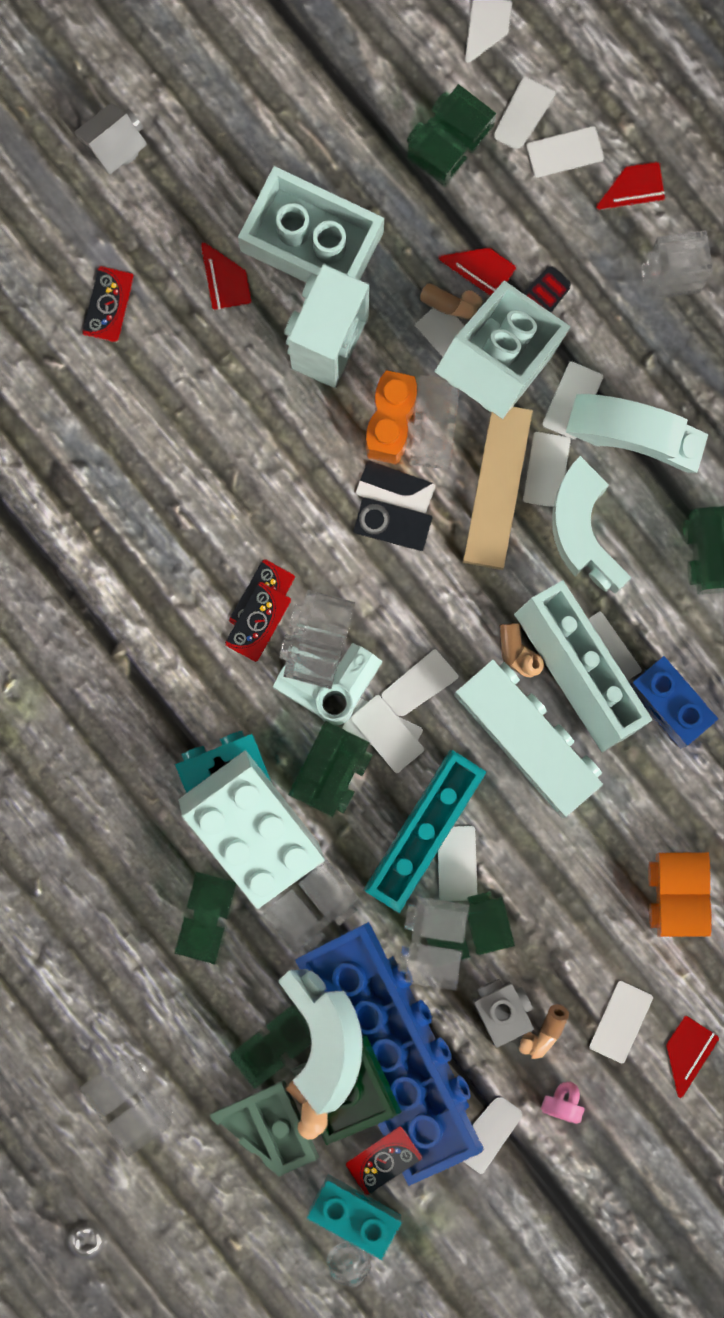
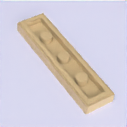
M512 407L503 419L491 412L463 563L499 570L504 569L533 410Z

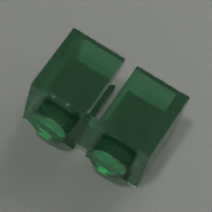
M459 84L450 94L445 91L437 99L431 110L435 113L434 117L430 118L426 124L419 122L407 138L409 143L407 158L444 187L467 161V157L464 154L467 151L472 154L494 128L496 112Z
M196 872L186 908L193 910L194 914L193 917H184L174 954L211 964L219 962L228 927L217 924L219 917L230 919L238 890V885L235 881Z
M491 891L467 897L469 905L453 909L451 901L427 907L429 915L420 918L433 967L470 958L460 916L467 915L476 954L483 955L514 947L515 943L503 897L493 898Z
M294 1003L267 1023L266 1028L269 1030L267 1035L262 1029L258 1030L228 1055L254 1089L285 1066L287 1061L283 1058L282 1054L287 1051L286 1054L292 1060L312 1044L308 1023Z

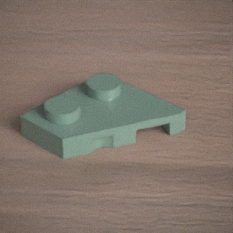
M285 1080L210 1114L213 1122L217 1125H223L239 1139V1144L250 1153L261 1157L263 1164L279 1177L319 1158L313 1141L303 1138L298 1132L297 1126L301 1122V1115L292 1095L286 1091L287 1084Z

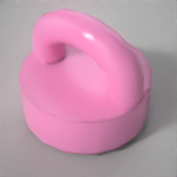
M563 1082L557 1087L553 1097L545 1095L541 1106L542 1113L570 1123H581L585 1109L578 1106L580 1097L578 1086L573 1082ZM569 1092L568 1101H564L565 1094Z

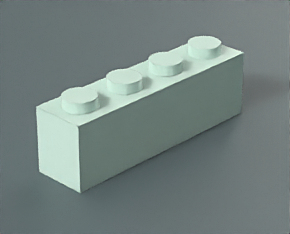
M563 580L532 597L514 614L602 753L652 721L651 716Z
M492 660L458 689L454 696L562 819L566 818L603 785L598 779L602 772L587 755L580 758L570 747L575 742L561 725L557 724L553 728L543 715L547 710L532 693L526 697L515 685L520 681L515 672L505 662L499 666Z

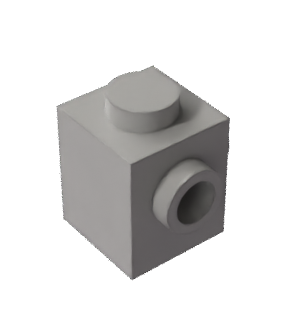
M112 102L74 132L95 163L109 174L113 173L121 165L131 163L138 156L139 151L147 145L139 133L143 126L136 115L130 109L122 111Z
M497 979L477 989L480 996L472 1001L496 1048L534 1030L526 1013L533 1008L523 987L515 990L511 982L502 985L500 979Z

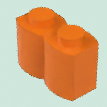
M388 370L381 376L375 393V413L369 421L366 433L368 459L396 465L402 458L407 444L408 422L413 415L416 404L417 383L415 376Z
M709 852L657 853L656 862H649L648 864L649 886L656 887L657 893L656 903H650L649 905L650 928H657L658 937L711 936Z

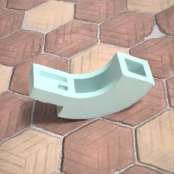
M594 394L576 395L565 432L595 446L623 448L648 455L687 473L698 472L708 437L707 433L687 425L688 419L671 412L631 400Z
M579 456L567 471L555 497L552 512L554 540L562 560L574 576L588 566L592 570L589 573L592 581L603 591L606 592L610 589L616 594L632 577L599 545L591 527L593 505L606 491L609 484Z
M308 969L289 970L278 983L306 1019L312 1040L308 1062L293 1082L317 1115L333 1112L346 1100L359 1073L362 1058V1036L359 1020L350 999L344 991L325 993L326 986L324 982L314 972Z

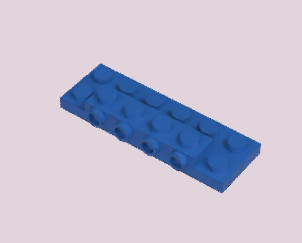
M367 922L296 958L295 961L300 970L308 969L321 978L326 986L325 993L344 991L355 1009L359 1020L361 1036L367 1035L402 1111L398 1116L379 1123L378 1126L384 1137L398 1127H402L422 1156V1160L402 1172L408 1186L480 1154L484 1147L465 1112L470 1107L467 1102L470 1099L469 1087L463 1077L454 1076L448 1064L451 1060V1053L446 1042L442 1038L435 1039L428 1025L432 1022L428 1006L422 1000L416 1001L409 986L413 984V978L408 967L403 962L397 964L394 956L387 958L370 923Z

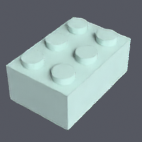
M273 166L238 236L241 252L304 282H307L311 274L318 276L323 264L360 280L384 232V218Z
M323 264L318 276L311 274L302 293V297L305 298L303 308L300 313L296 311L292 313L284 334L288 335L286 345H289L287 354L290 355L292 369L336 389L369 318V284Z
M503 281L455 336L435 373L447 380L453 387L460 389L479 402L486 410L493 412L503 419L549 362L571 326L506 281Z
M246 750L178 799L184 820L257 909L325 861L318 841Z

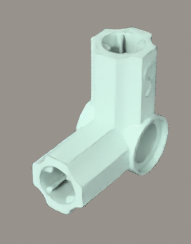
M352 643L328 680L291 657L279 673L273 688L318 715L325 723L332 726L341 725L351 718L354 707L383 662L373 653ZM339 695L346 700L347 705L342 713L332 715L324 710V701L329 696Z

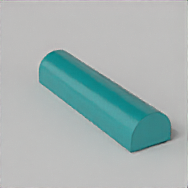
M450 749L363 891L400 913L487 772Z

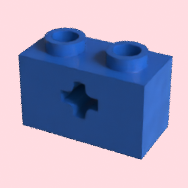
M665 656L660 658L630 684L645 709L680 749L692 743L719 719Z

